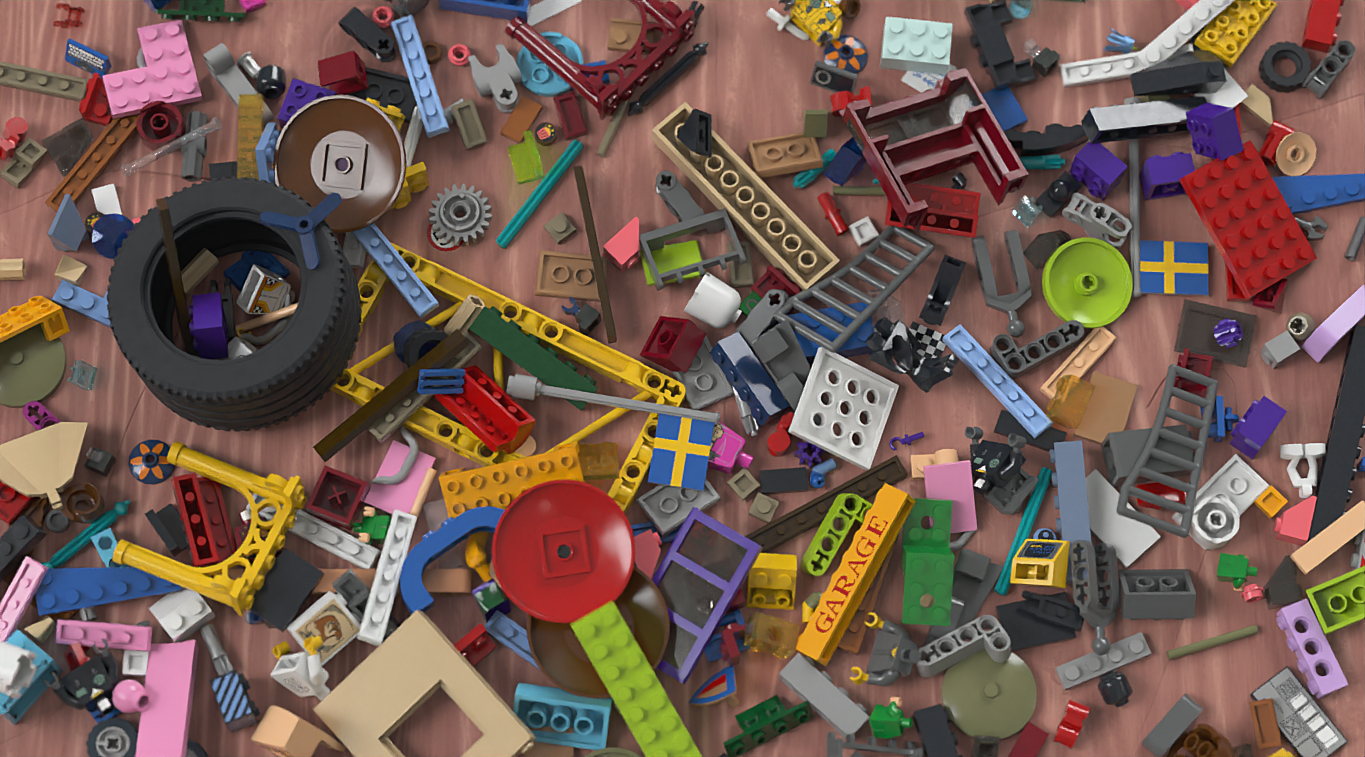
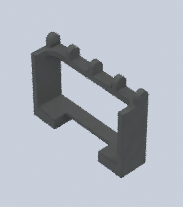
M726 209L639 235L640 249L657 291L664 289L663 283L671 279L677 278L679 284L683 283L682 276L698 271L700 277L705 275L704 269L720 265L721 269L725 270L727 269L726 262L737 260L739 266L747 263ZM703 229L706 230L707 234L725 230L733 252L659 274L651 251L664 248V241Z
M828 732L827 757H843V749L906 757H923V748L915 749V742L913 741L907 742L906 749H899L895 739H889L888 747L876 746V739L871 736L867 738V745L855 743V736L853 734H847L846 742H843V739L840 738L836 739L835 732Z

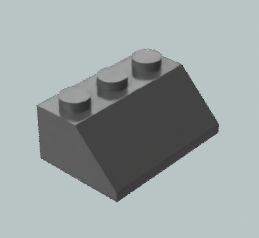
M1188 569L1118 570L1119 605L1123 619L1160 620L1162 618H1175L1183 620L1194 618L1196 592Z

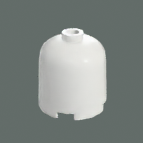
M706 272L684 311L714 328H724L731 321L735 323L742 311L738 308L741 304V297L736 290Z
M0 641L1 693L12 698L21 696L19 691L23 686L28 688L34 677L37 666L32 663L33 659L36 658V654Z

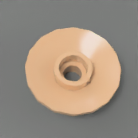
M1293 132L1285 136L1276 150L1278 168L1289 176H1300L1306 173L1313 166L1316 159V146L1313 139L1302 132Z

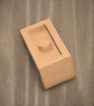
M942 449L936 451L935 454L911 455L912 480H924L923 466L958 462L957 450Z

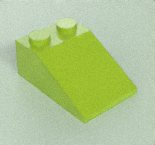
M1365 566L1306 590L1326 636L1365 619Z

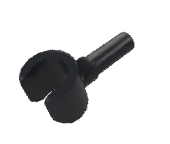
M962 173L952 178L955 184L951 187L952 189L961 190L966 187V178Z

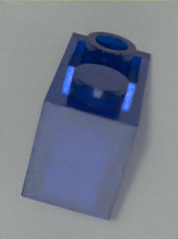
M854 137L849 139L841 146L823 175L840 186L846 184L864 168L866 163L863 155L864 143Z

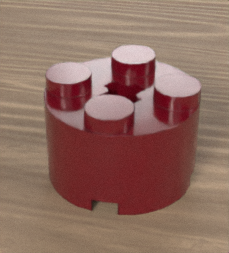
M153 101L142 108L136 125L140 137L147 148L158 154L173 151L182 144V137L185 136L186 128L176 106L164 101Z

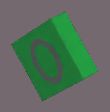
M752 291L738 309L748 317L751 310L762 299Z

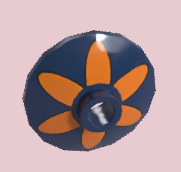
M840 35L837 40L830 43L828 48H824L823 58L826 64L857 74L866 65L868 54L865 45L859 39L850 35ZM848 50L850 54L844 55L842 51Z
M159 440L140 442L133 448L129 456L128 466L131 474L137 481L144 484L155 485L165 481L175 465L167 462L170 447ZM150 456L155 458L152 463L146 462Z

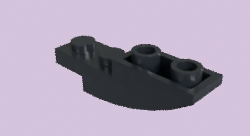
M1053 123L1046 125L1043 133L1035 130L1018 132L1014 129H1007L1003 131L1012 147L1020 149V157L1058 154L1077 147L1088 140L1082 125L1069 127Z

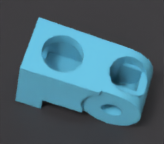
M111 528L91 537L107 568L129 567L127 564L121 565L112 560L118 542Z

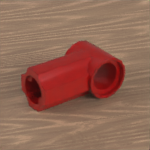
M1277 120L1273 121L1259 152L1266 166L1275 165L1276 150L1279 143L1285 136L1293 133L1295 130Z

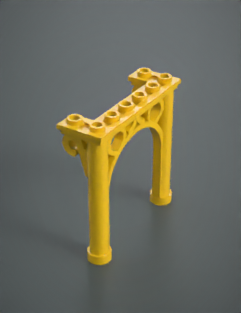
M175 441L167 456L168 463L232 487L247 499L251 508V525L245 541L225 561L204 568L182 564L125 540H120L117 544L112 560L121 565H130L234 607L238 615L243 617L245 611L249 610L253 604V596L256 590L261 589L267 569L270 570L272 568L277 550L283 547L288 529L291 530L293 528L298 510H301L306 503L301 477L296 475L295 478L290 477L289 481L279 475L269 474L267 478L190 449L182 442ZM251 493L266 499L256 504ZM266 507H274L277 511L272 520L264 522L259 519V512ZM258 526L263 530H270L265 542L260 538L261 530L258 529ZM253 553H258L252 566L244 558V556L248 558ZM236 565H243L246 568L243 576L236 580H231L228 577V569Z

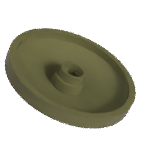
M41 323L0 343V405L24 408L31 401L41 403L58 389L64 378L67 367L64 345L59 337L52 341L47 340Z
M983 649L948 668L942 682L941 698L943 708L948 710L951 723L960 732L976 740L993 742L1015 735L1027 724L1035 710L1037 688L1030 669L1017 655L1011 652V656L1006 662L999 663L994 661L987 651Z

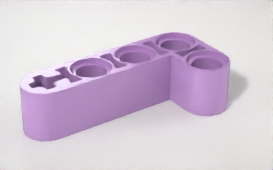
M1362 285L1330 315L1301 346L1317 363L1365 317V285Z

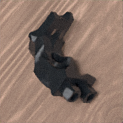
M886 317L879 319L874 326L881 333V336L874 332L865 341L872 349L869 355L870 360L900 375L903 373L908 374L912 381L925 393L929 392L935 384L952 376V369L959 361L953 354L936 358L923 357L917 352L922 349V344L907 326L900 320L892 323Z

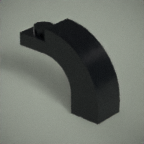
M944 255L919 318L930 325H942L966 262Z

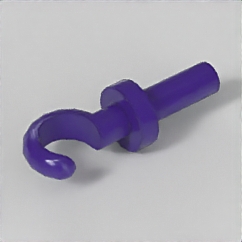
M923 432L912 436L906 434L903 439L900 437L892 438L889 445L892 450H896L892 446L894 441H900L902 445L908 444L909 446L912 441L925 436Z

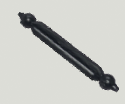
M706 41L693 45V51L685 54L640 95L638 101L629 103L630 107L627 115L631 116L642 113L643 107L649 105L696 62L698 56L707 54L706 48L709 43Z

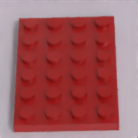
M1251 139L1242 144L1243 151L1224 160H1220L1218 157L1179 179L1246 299L1317 259Z

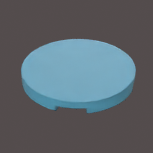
M540 33L570 60L583 65L581 50L572 40L561 33ZM524 46L521 48L517 55L516 64L523 79L521 82L529 91L544 97L560 96L570 91L571 87L568 84L565 85L564 80Z

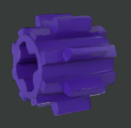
M1230 318L1221 320L1214 328L1215 338L1220 346L1226 345L1227 348L1238 345L1237 342H1240L1243 338L1242 328L1237 320L1231 321Z
M807 441L806 443L798 442L797 447L799 451L795 452L794 457L800 458L799 465L807 464L809 469H811L813 463L820 464L821 459L819 456L823 455L824 450ZM806 450H810L812 453L811 457H808Z

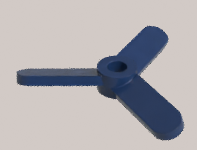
M333 192L309 214L299 218L265 211L261 213L260 220L265 225L297 232L300 236L306 266L311 270H316L321 263L314 234L316 226L341 204L342 197L339 193ZM304 225H308L307 228L302 229Z

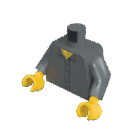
M870 612L868 614L874 617L875 621L872 624L867 622L865 624L872 629L880 627L882 631L878 630L866 671L868 674H864L858 667H853L851 671L854 674H859L857 678L850 677V680L856 685H861L864 681H867L871 685L887 687L899 680V678L907 677L910 674L912 665L920 660V653L917 650V644L911 641L910 634L903 626L888 620L884 622L878 615Z

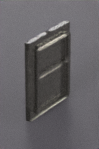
M1184 299L1174 351L1184 353V349L1188 348L1190 353L1213 356L1214 361L1246 368L1256 315ZM1230 318L1231 321L1237 320L1243 333L1242 340L1237 342L1238 345L1227 348L1226 345L1220 346L1214 334V328L1219 324V321Z

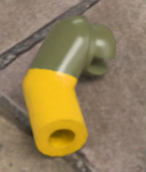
M813 592L803 602V624H808V619L818 607L823 593Z

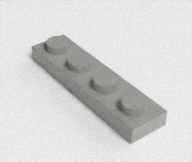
M1142 632L1111 644L1109 652L1105 655H1098L1092 652L1056 667L1055 671L1065 691L1147 657L1151 654V651Z

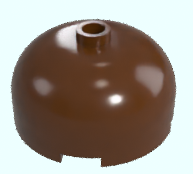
M1197 724V728L1190 732L1184 731L1171 745L1167 757H1174L1176 752L1184 747L1186 751L1195 757H1234L1233 749L1228 739L1208 724ZM1181 753V754L1176 755L1175 757H1187V756H1185L1184 754Z

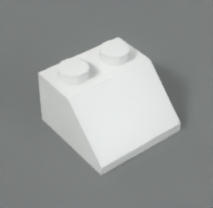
M182 587V591L168 593L149 608L175 643L183 642L216 617L199 593Z

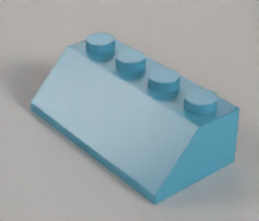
M518 683L513 712L527 727H552L554 730L559 731L530 730L537 737L534 740L536 742L599 750L606 747L613 699L585 698L570 694L560 688ZM568 727H574V733H561Z

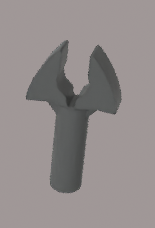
M1315 216L1313 221L1307 222L1295 217L1300 228L1307 232L1308 241H1318L1325 237V235L1314 230V228H1319L1323 231L1328 229L1321 218Z

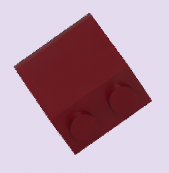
M660 316L640 356L670 371L687 373L695 355L702 346L706 333L690 319Z

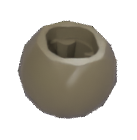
M1303 312L1293 314L1286 323V331L1296 341L1307 340L1315 330L1313 318Z

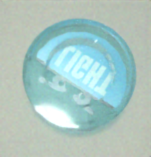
M1011 0L1009 6L1010 13L1018 19L1028 17L1032 10L1031 0Z

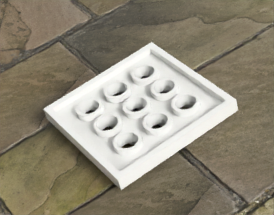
M820 347L816 353L788 432L864 470H869L899 385L836 353ZM830 372L836 375L835 384L829 381L828 376ZM850 381L856 387L854 394L848 390V383ZM869 391L874 394L875 399L873 403L867 400V393ZM822 393H826L829 397L827 405H824L821 401ZM842 402L848 406L846 415L840 410ZM861 412H864L867 416L866 424H862L859 419ZM815 414L821 417L820 426L815 425L813 421ZM835 423L841 429L839 436L833 432V425ZM854 433L858 434L860 438L858 445H855L852 441Z

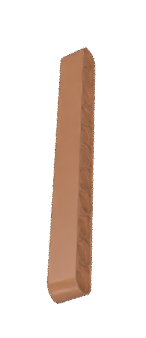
M228 569V577L231 580L241 578L246 569ZM319 569L325 575L309 597H323L328 591L335 595L338 594L332 587V582L348 569ZM351 569L371 590L377 569ZM425 569L422 575V583L431 597H466L472 594V571L468 569ZM400 580L395 597H402Z

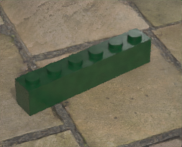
M485 306L469 327L472 332L528 373L538 377V380L546 386L595 393L598 390L594 386L597 383L587 374L584 377L576 373L578 369L569 361H566L565 364L557 359L559 354L550 347L545 350L538 344L541 341L531 333L528 336L520 332L522 327L513 320H510L508 323L502 319L503 313L494 306L490 309ZM565 399L580 411L588 403Z

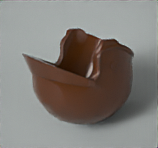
M86 482L85 485H72L62 492L60 496L63 506L61 512L73 522L82 524L92 523L104 511V499L97 487L90 482Z

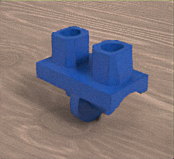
M1216 396L1212 414L1213 422L1210 424L1208 438H1214V442H1221V438L1225 437V424L1226 431H1232L1233 424L1239 422V416L1232 414L1231 407L1225 408L1224 415L1223 396ZM1200 407L1201 416H1203V407Z

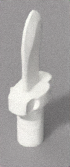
M772 8L767 12L766 15L779 24L777 27L779 31L785 27L796 37L802 40L809 39L805 32L789 22L791 17L788 14L783 17Z

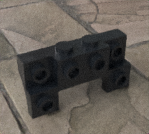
M1006 0L992 4H975L966 7L964 12L972 31L970 36L973 49H977L979 54V65L985 69L987 75H990L996 91L1013 85L1017 88L1035 82L1038 78L1034 74L1030 58L1014 62V55L1002 28L1004 25L1013 23V17L1010 16Z

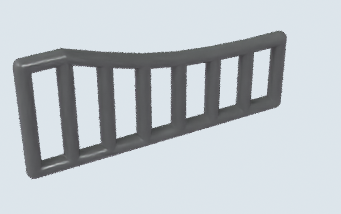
M888 226L847 265L807 290L790 297L774 313V319L780 323L788 320L794 331L826 350L835 353L934 251L935 246L903 227ZM895 233L922 248V250L915 256L891 243L888 239ZM882 247L909 264L901 270L873 253ZM864 261H868L895 276V278L887 284L858 266ZM851 273L882 292L874 299L841 279ZM833 285L868 306L859 313L822 290ZM813 296L854 321L846 328L802 301ZM792 308H795L840 335L831 342L786 314Z
M1175 364L1169 365L1160 406L1144 450L1121 487L1116 509L1119 515L1182 538H1186L1189 535L1218 389L1217 380ZM1176 375L1207 386L1206 399L1174 387ZM1173 396L1203 407L1202 420L1169 408L1171 397ZM1169 417L1199 428L1198 441L1164 429L1165 418ZM1161 437L1196 450L1194 461L1191 462L1156 449L1155 445L1158 438ZM1150 457L1191 471L1189 483L1145 468V465ZM1142 476L1187 493L1185 505L1133 487L1137 478ZM1129 495L1183 514L1181 526L1127 508Z

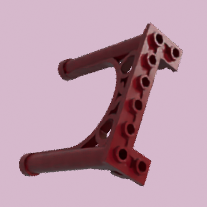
M629 0L636 7L641 18L640 35L628 53L620 59L602 66H585L570 60L520 16L511 20L505 29V34L511 39H516L597 109L599 118L603 121L607 116L610 117L617 111L618 105L622 101L626 102L633 95V91L638 86L642 87L653 71H659L664 61L669 56L673 57L683 42L687 43L694 35L695 12L687 9L682 12L672 1H667L663 4L660 0ZM646 13H648L657 22L647 24ZM657 30L664 34V37L657 43H650L646 39V34ZM644 47L649 51H653L645 60L641 56L644 52ZM627 68H635V69L625 78V75H624V71H623V70H625V69H627ZM615 73L620 79L613 86L611 84L606 86L602 82L604 74Z

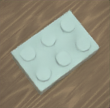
M886 17L880 68L946 75L949 67L953 24Z

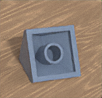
M65 194L47 233L55 249L59 251H77L80 243L90 238L79 211L69 194Z

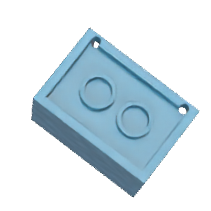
M18 629L6 643L36 654L32 664L37 667L29 687L23 686L19 691L20 697L12 698L0 692V713L14 725L49 688L44 685L43 678L48 684H52L55 678L49 672L57 671V677L63 672L50 656Z

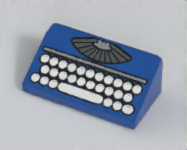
M68 39L65 53L66 62L93 75L98 73L103 79V76L107 75L112 67L108 56L73 39Z

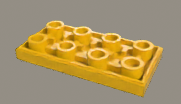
M1234 0L1206 25L1195 40L1194 45L1202 50L1210 51L1222 63L1231 68L1274 11L1277 3L1272 0Z

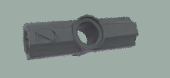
M199 111L187 113L185 136L182 137L181 144L183 156L181 178L189 182H197L202 179L203 158L207 154V114Z

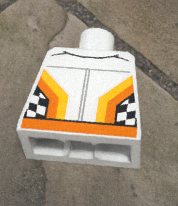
M253 264L236 303L248 314H268L281 309L288 294L291 295V301L293 302L295 293L293 290H290L291 285L282 276Z

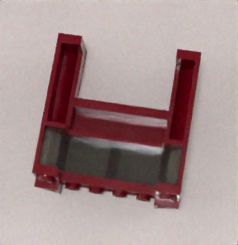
M966 68L948 72L945 78L937 80L934 89H928L914 96L908 95L901 100L889 101L875 108L871 107L867 99L854 100L847 104L845 109L839 110L901 223L905 227L907 225L914 227L918 232L928 210V205L925 200L914 203L904 185L974 163L999 206L1003 203L1006 194L1023 188L1029 175Z

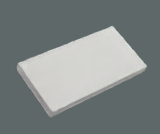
M1235 454L1197 492L1194 509L1206 498H1226L1236 506L1239 516H1241L1270 485ZM1176 512L1172 516V519L1179 526H1181L1183 514ZM1217 521L1211 522L1213 525H1217Z
M1096 469L1086 477L1090 532L1101 543L1113 545L1116 549L1117 560L1127 568L1161 536L1151 526L1121 516L1116 512L1120 494ZM1127 503V508L1135 510L1129 503Z

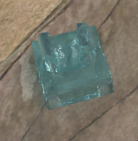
M1025 195L1016 204L1012 213L1026 227H1029L1038 217L1043 207L1041 205L1037 207L1033 203L1034 198H1028Z
M82 360L75 361L74 366L70 367V370L73 371L72 376L67 378V381L84 390H92L97 368Z

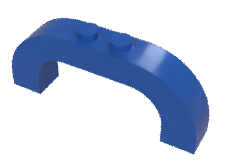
M496 507L473 508L456 518L450 517L441 524L442 527L435 532L431 530L422 537V541L409 552L404 560L400 575L402 599L411 615L417 610L425 613L434 606V600L422 583V575L426 567L472 534L477 532H490L494 534L499 519L505 510Z

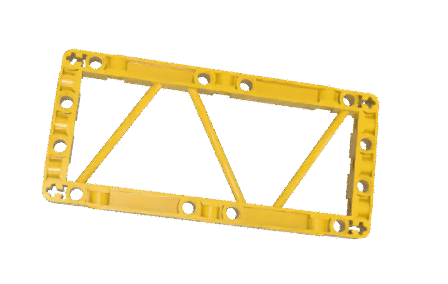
M393 243L391 245L406 263L412 262L415 264L411 269L425 287L432 289L433 293L455 304L350 369H344L342 377H338L336 385L330 388L331 391L362 407L385 387L359 375V373L403 347L408 340L407 338L414 331L420 330L423 327H436L454 316L468 295L471 294L483 300L487 308L490 309L494 306L503 313L501 318L508 323L510 320H513L522 327L520 332L528 336L531 333L541 341L540 345L546 348L550 347L555 352L618 383L623 382L636 388L639 394L631 398V400L644 402L651 398L657 401L656 404L681 408L686 392L684 385L679 381ZM373 259L357 284L362 309L359 337L363 331L362 327L369 314L374 312L385 292L384 287L389 280ZM365 291L373 292V295L369 298L362 297ZM509 311H513L517 314L513 318H507L505 316V314ZM555 331L558 335L554 338H548L546 333ZM493 347L494 382L504 390L503 355ZM342 379L350 381L348 385L343 387L339 386L338 382ZM656 380L661 385L657 388H651L648 383ZM675 391L679 392V395H675V397L671 396V393L674 394ZM424 406L418 409L401 425L482 466L526 457L516 451L508 455L504 450L493 453L490 457H483L481 453L489 448L467 427ZM617 407L556 446L580 442L630 409ZM650 413L608 493L625 514L632 505L650 470L655 438L650 437L648 433L651 430H657L659 414ZM444 429L452 431V434L448 437L440 435ZM630 470H636L639 472V476L630 478L627 473Z

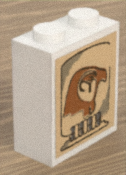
M328 591L286 628L308 654L309 652L303 646L305 639L310 636H320L322 638V646L316 649L317 654L320 656L321 666L359 634L360 623L362 622L353 611L350 613L345 606L348 603L341 594L335 595L331 591Z

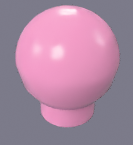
M135 680L120 682L112 694L113 703L116 708L125 713L145 711L151 703L150 695Z

